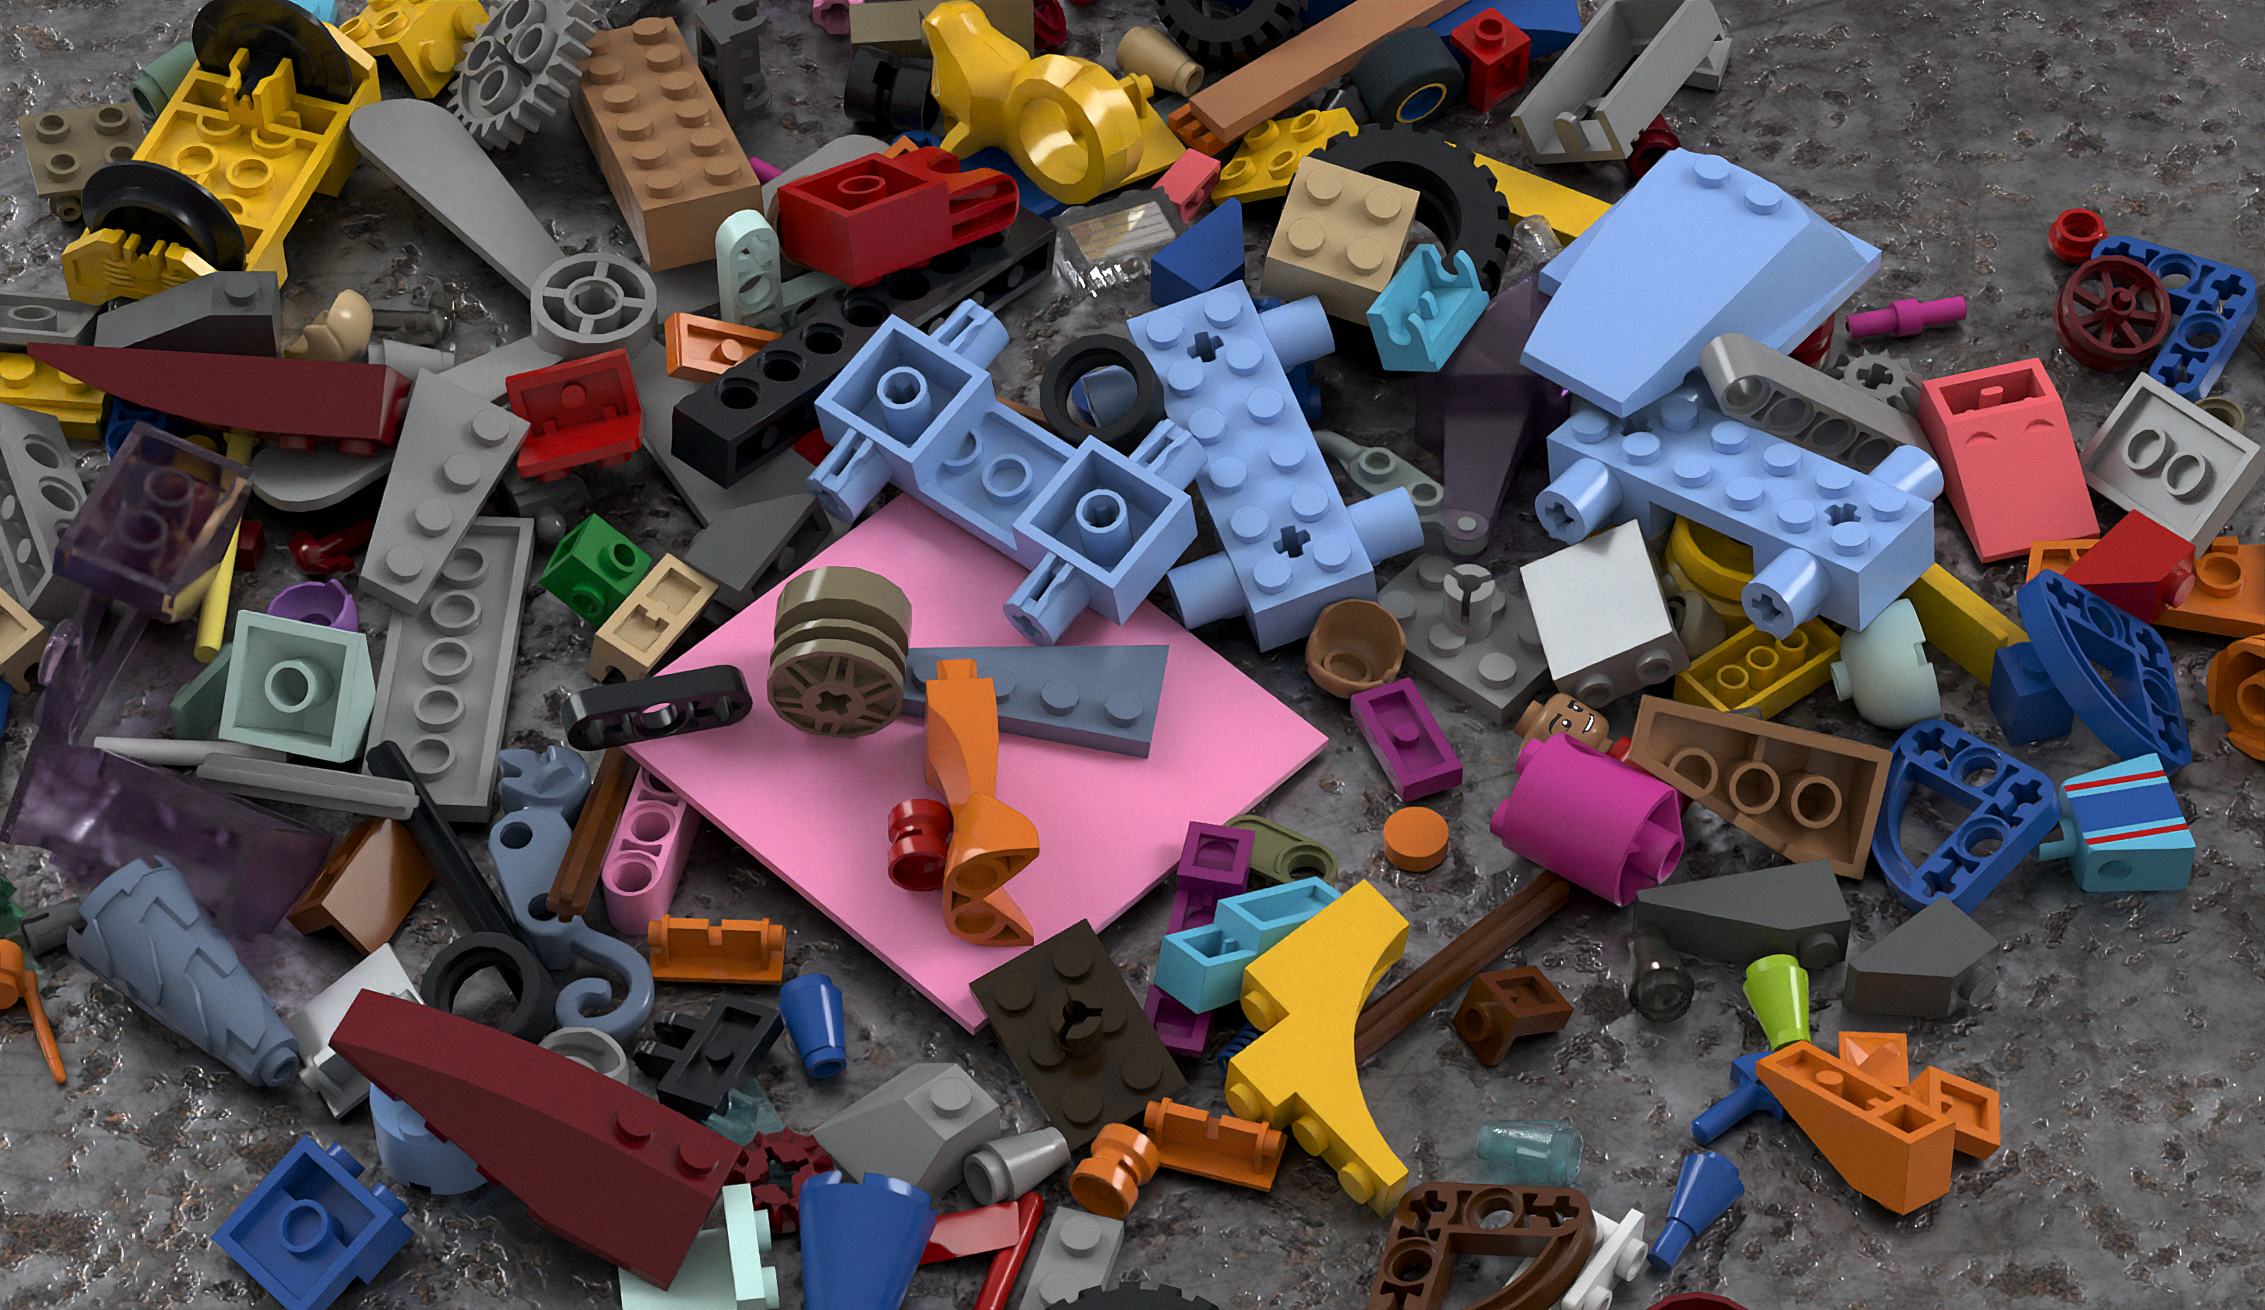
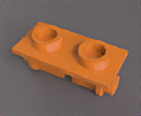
M663 914L662 921L650 920L648 925V947H651L649 967L652 971L653 981L781 985L787 929H784L783 925L771 924V918L763 917L762 921L722 919V926H709V919L671 918L670 914Z
M1164 1097L1161 1103L1150 1100L1144 1116L1143 1126L1148 1128L1145 1136L1156 1146L1160 1154L1159 1166L1270 1193L1288 1141V1135L1283 1134L1281 1131L1272 1130L1271 1122L1264 1120L1260 1124L1222 1115L1221 1119L1210 1117L1209 1111L1173 1103V1099Z

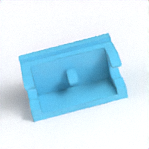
M1418 244L1366 312L1384 370L1439 372L1490 303L1488 292L1481 290L1471 258L1463 250H1459L1453 258L1454 267L1457 269L1458 275H1452L1442 267V258L1434 244Z

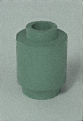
M187 41L181 42L137 72V79L129 84V90L136 105L154 123L197 60L193 45Z

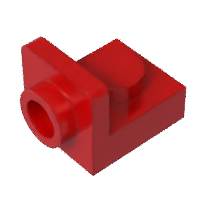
M1487 8L1451 31L1450 42L1471 60L1467 101L1482 114L1525 87L1531 38L1495 8Z

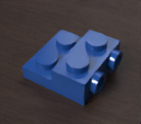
M305 1134L210 1238L287 1310H326L356 1276L368 1285L415 1232L401 1220L410 1208L380 1181L370 1191L364 1187L357 1178L365 1168L337 1142H334L325 1151Z

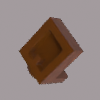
M1536 966L1479 973L1476 975L1453 1019V1026L1487 1066L1498 1065L1502 1063L1515 1037L1563 1030L1574 1008Z

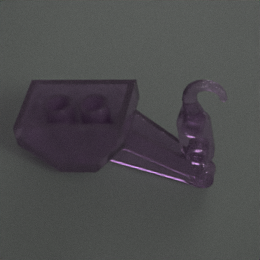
M137 420L55 547L52 573L83 585L84 589L74 620L64 619L55 627L41 659L38 683L47 687L39 698L32 717V723L40 727L29 753V764L60 776L68 766L85 728L152 615L169 622L190 620L218 575L249 498L254 468ZM110 597L128 604L126 612L82 695L77 700L76 698L83 690L91 670V662L87 661Z

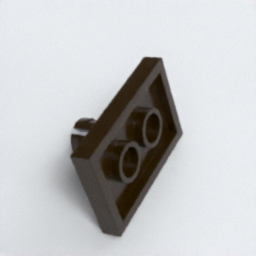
M1086 918L969 983L971 995L1051 1127L1056 1128L1065 1138L1071 1160L1091 1149L1093 1141L1105 1125L1117 1123L1130 1127L1144 1119L1150 1100L1161 1103L1164 1097L1172 1098L1174 1102L1189 1093L1187 1081Z

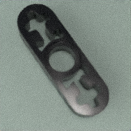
M716 665L581 690L564 701L560 708V718L568 742L573 748L580 751H597L636 742L730 726L742 720L750 712L753 701L744 674L739 668L732 665ZM670 703L658 711L642 713L652 706Z

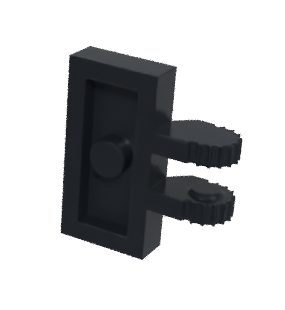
M721 993L703 1020L682 1013L677 1014L675 1011H662L653 1023L654 1028L652 1030L655 1031V1035L660 1038V1041L665 1042V1044H656L654 1041L649 1042L648 1040L645 1042L641 1041L632 1054V1060L635 1062L634 1065L639 1068V1071H643L645 1075H650L652 1078L657 1077L661 1081L656 1088L659 1103L676 1112L720 1125L784 1030L781 1011L725 993Z

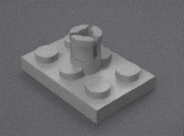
M2142 371L2079 456V461L2088 487L2127 513L2135 509L2196 546L2194 557L2199 560L2265 471V449Z
M1431 545L1377 593L1378 603L1396 616L1406 636L1407 646L1402 664L1501 726L1552 679L1531 605L1497 585L1495 580H1491L1492 574L1486 568L1473 564H1463L1436 546Z

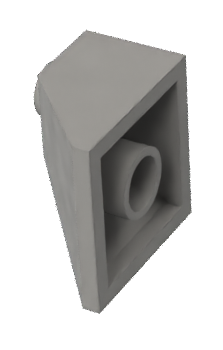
M915 1063L809 1132V1136L814 1135L818 1144L827 1154H831L833 1165L839 1171H842V1174L852 1184H862L864 1172L882 1174L905 1181L925 1191L932 1198L931 1201H933L965 1179L964 1161L968 1156L974 1154L978 1144L1001 1139L1000 1105L957 1063Z

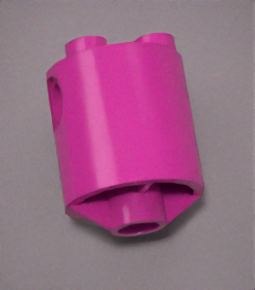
M1564 732L1551 736L1545 743L1533 738L1525 745L1518 757L1515 768L1516 773L1521 775L1511 797L1505 798L1499 804L1490 822V833L1502 839L1503 847L1621 908L1635 900L1636 891L1655 888L1669 878L1681 858L1685 845V837L1682 834L1680 820L1683 806L1682 793L1614 757L1595 750Z

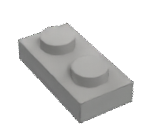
M1057 1206L1019 1310H1044L1063 1298L1070 1304L1078 1300L1079 1291L1101 1285L1104 1292L1124 1239V1221Z

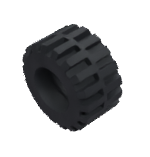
M1155 0L1160 6L1156 10L1159 19L1176 42L1197 62L1201 64L1204 60L1211 69L1223 71L1226 64L1230 65L1234 71H1237L1247 65V61L1256 60L1287 42L1284 38L1289 32L1298 35L1303 26L1297 17L1298 13H1307L1308 0H1254L1241 14L1233 18L1217 20L1204 16L1203 0Z

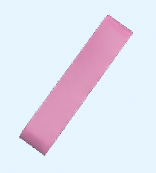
M642 765L638 771L602 871L608 918L614 928L628 935L647 934L650 920L662 921L663 914H668L703 816Z

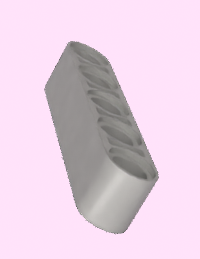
M1727 333L1718 336L1706 344L1700 352L1698 360L1700 368L1721 410L1726 415L1865 475H1868L1895 449L1904 445L1915 446L1928 453L1936 461L1942 472L1940 461L1919 422L1914 417L1743 334Z

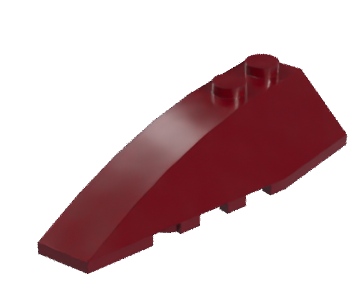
M28 342L27 355L107 395L158 415L218 432L277 441L278 450L297 454H315L316 444L338 446V454L358 458H375L376 448L397 450L416 382L390 366L383 364Z
M364 988L360 990L328 1043L332 1050L394 1102L403 1100L425 1118L424 1127L445 1144L451 1140L477 1162L476 1171L497 1188L502 1183L528 1205L525 1213L542 1227L665 1292L668 1291L723 1193L722 1187L727 1185L743 1149V1146L625 1084L558 1053L495 1028L426 1005Z

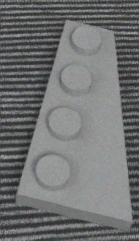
M420 367L357 588L414 617L527 438L531 423Z

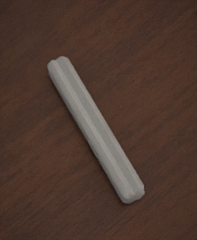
M215 752L207 754L203 765H198L197 777L202 778V787L213 792L401 821L411 818L413 808H417L420 802L419 796L415 795L414 785L408 781Z

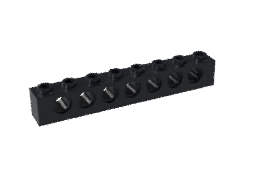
M1019 204L1016 219L1004 230L931 257V262L926 266L915 269L902 268L883 275L882 280L875 285L853 288L843 298L821 312L814 313L801 325L779 339L770 341L762 350L737 366L728 368L720 377L695 393L685 396L678 404L673 406L671 455L722 488L728 489L796 444L803 436L821 427L814 402L891 314L930 336L945 322L959 304L965 300L971 299L977 305L994 313L1052 274L1057 226Z

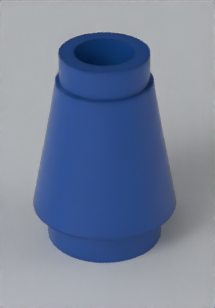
M806 974L788 981L780 989L781 1001L777 1005V1010L781 1011L783 1024L803 1064L806 1066L808 1075L814 1079H825L840 1074L847 1067L841 990L833 986L831 978L824 974Z

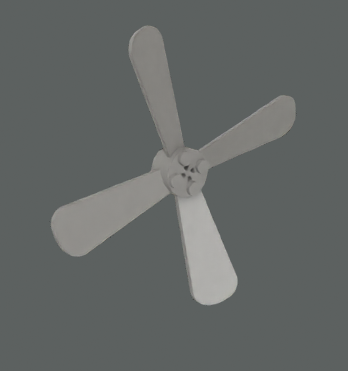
M410 98L391 99L360 107L350 116V139L357 150L531 300L532 335L437 374L438 376L501 407L510 401L505 385L506 377L626 347L645 413L642 443L704 528H708L723 510L807 491L805 480L817 467L791 447L728 489L722 488L671 455L673 406L678 404L685 396L695 393L707 384L668 377L666 348L658 342V335L665 333L664 322L674 312H683L701 317H709L721 312L716 258L651 273L646 261L641 265H637L628 258L609 253H579L567 257L460 120L445 108L427 101ZM857 134L834 139L761 186L765 218L772 197L777 192L778 187L787 184L795 178L804 175H814L875 152L883 154L891 146L872 136ZM749 251L743 252L745 255L750 254ZM780 255L781 284L813 271L792 266ZM756 276L747 281L740 288L739 293H744L753 288L759 282L761 276ZM275 442L257 453L249 464V485L257 496L280 510L294 512L320 510L339 503L391 471L396 449L376 448L375 458H358L338 454V446L316 444L315 454H297L278 450V442ZM824 510L833 529L803 566L853 530L854 521L851 523L843 522Z

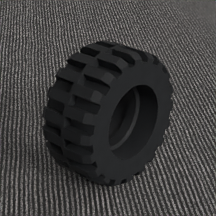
M1394 122L1392 130H1381L1379 123L1359 126L1356 136L1351 137L1348 131H1343L1327 140L1325 151L1322 148L1314 149L1308 157L1420 191L1414 219L1429 228L1443 245L1447 254L1441 260L1444 270L1449 274L1458 275V271L1454 267L1453 258L1459 250H1463L1474 264L1481 290L1488 292L1490 303L1473 325L1481 324L1491 311L1494 297L1498 294L1512 236V226L1507 222L1510 213L1505 194L1501 191L1495 192L1498 180L1489 167L1483 164L1477 168L1474 165L1476 154L1461 143L1455 148L1445 143V134L1432 129L1428 130L1427 135L1412 131L1413 124ZM1296 173L1293 174L1288 184L1285 200L1282 205V211L1284 209ZM1326 314L1335 348L1341 349L1343 344L1357 348L1355 356L1373 360L1374 353H1378L1370 327ZM1473 326L1467 332L1462 341L1471 335Z

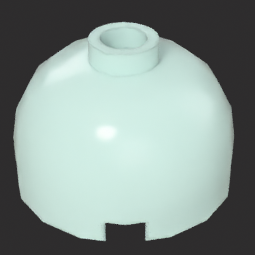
M1908 598L1893 601L1861 632L1846 627L1840 641L1841 661L1830 664L1831 675L1839 700L1851 698L1862 717L1876 726L1895 730L1910 728L1914 724L1927 719L1941 718L1940 696L1932 662L1927 663L1921 644L1926 642L1915 609Z

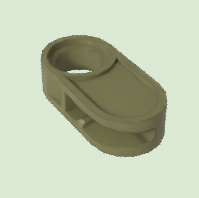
M1239 815L1229 819L1222 825L1255 831L1247 887L1258 891L1294 882L1289 874L1294 869L1309 866L1321 871L1324 875L1321 880L1337 890V858L1332 850L1323 844L1256 815Z

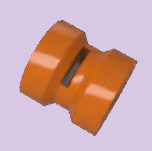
M1111 1123L1105 1125L1091 1145L1092 1157L1083 1159L1068 1180V1188L1073 1198L1090 1213L1122 1220L1129 1214L1138 1199L1137 1187L1147 1184L1159 1167L1160 1154L1148 1137L1138 1130L1124 1124Z

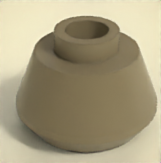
M1687 590L1675 593L1666 599L1676 633L1688 653L1690 662L1728 639L1725 633L1724 620L1699 592Z

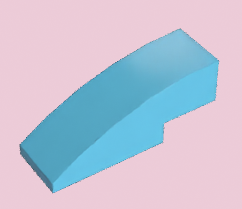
M1315 876L1218 900L1213 924L1163 936L1154 984L1196 1014L1230 1004L1240 998L1244 968L1343 894Z

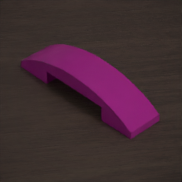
M1190 821L1177 871V892L1166 935L1213 924L1218 900L1245 894L1255 841V831ZM1150 984L1143 1011L1168 1052L1202 1059L1214 1028L1219 1007L1196 1014L1156 984Z

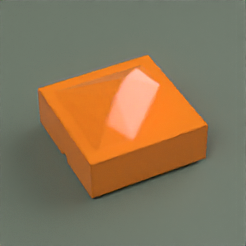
M1838 1032L1836 1045L1838 1059L1897 1090L1909 1085L1906 1033Z

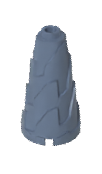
M153 855L155 858L154 866L156 867L154 869H151L139 858L106 878L89 895L77 911L88 923L82 936L71 925L69 927L66 943L68 951L86 970L91 971L104 983L126 995L145 1012L172 1031L199 1046L212 1057L224 1062L253 1086L260 1087L267 1084L269 1087H276L285 1082L298 1067L299 1057L296 1053L299 1051V1041L274 1011L275 1004L238 960L228 937L194 897L191 887L185 881L184 875L166 858Z

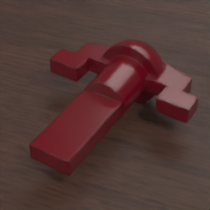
M370 517L339 533H332L318 541H315L312 535L301 531L293 535L294 541L288 543L289 552L295 559L298 568L307 575H331L339 570L347 573L355 569V563L353 559L346 556V553L371 540L376 518Z

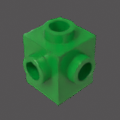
M593 513L560 540L538 583L569 606L576 614L598 628L610 618L641 583L652 558L633 544L627 537Z

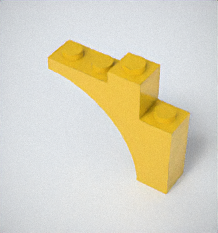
M1364 878L1244 968L1239 998L1242 1010L1254 1027L1266 1033L1229 1060L1224 1093L1229 1107L1239 1119L1260 1124L1264 1120L1272 1123V1130L1281 1131L1290 1124L1292 1132L1302 1148L1313 1156L1320 1155L1338 1173L1339 1181L1347 1194L1360 1204L1367 1203L1383 1218L1398 1206L1403 1197L1409 1170L1392 1152L1378 1131L1366 1107L1355 1065L1354 1031L1363 1006L1376 984L1391 966L1403 957L1410 923Z

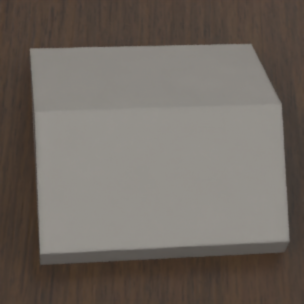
M0 290V350L27 353L28 342L94 346L98 315L108 312V301L95 306L71 300L69 296Z

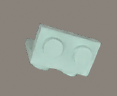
M750 1183L722 1187L726 1228L703 1230L700 1232L667 1292L618 1267L623 1310H770L780 1308L775 1266L761 1268L759 1253L772 1251L767 1209L753 1210Z

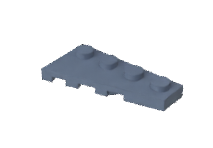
M1170 645L909 648V654L906 658L903 708L899 714L925 718L926 680H936V662L951 659H973L976 661L978 678L992 677L997 702L998 732L1148 759Z

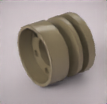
M826 566L805 571L786 583L777 600L774 646L770 653V669L767 676L768 702L780 718L798 730L814 735L849 739L875 734L894 722L903 708L906 658L909 654L912 628V605L901 588L880 574L857 567Z

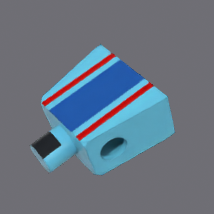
M2157 753L2146 754L2067 779L2060 785L2058 799L2062 808L2061 817L2055 827L2030 851L2035 862L2067 857L2078 886L2087 892L2187 889L2196 845Z

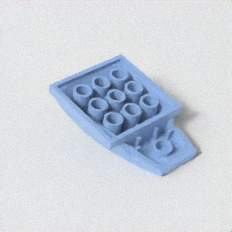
M1678 147L1675 151L1668 150L1625 196L1540 271L1538 290L1553 298L1522 351L1519 364L1623 419L1681 386L1687 373L1692 371L1705 378L1698 362L1700 352L1711 340L1723 334L1739 333L1746 335L1788 356L1879 270L1882 250L1833 226L1806 204L1780 189L1774 183L1768 182L1741 167L1729 163L1723 157L1689 152L1681 147Z

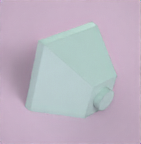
M239 610L218 738L338 763L365 756L376 695L366 635L247 610Z

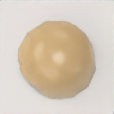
M351 289L340 292L330 311H322L311 325H307L303 329L302 336L292 346H287L284 349V356L288 359L356 363L366 351L373 327V313L370 305L362 295Z

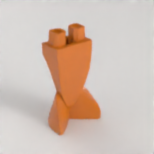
M973 659L940 660L936 662V680H926L923 761L926 783L947 800L955 823V831L947 854L943 881L942 909L945 924L952 935L975 945L1034 946L1032 926L1022 910L1003 888L1006 882L1020 873L1039 856L1040 845L1035 825L1026 816L996 799L999 733L992 677L978 678L976 661Z

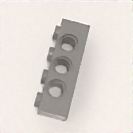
M0 403V550L20 605L35 619L91 631L106 607H109L114 602L121 586L58 418L54 415Z

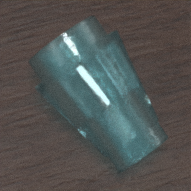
M1485 1119L1478 1135L1477 1156L1479 1159L1491 1161L1493 1164L1549 1187H1555L1558 1182L1571 1184L1579 1172L1582 1161L1583 1133L1581 1130L1569 1128L1566 1120L1501 1119L1497 1121Z

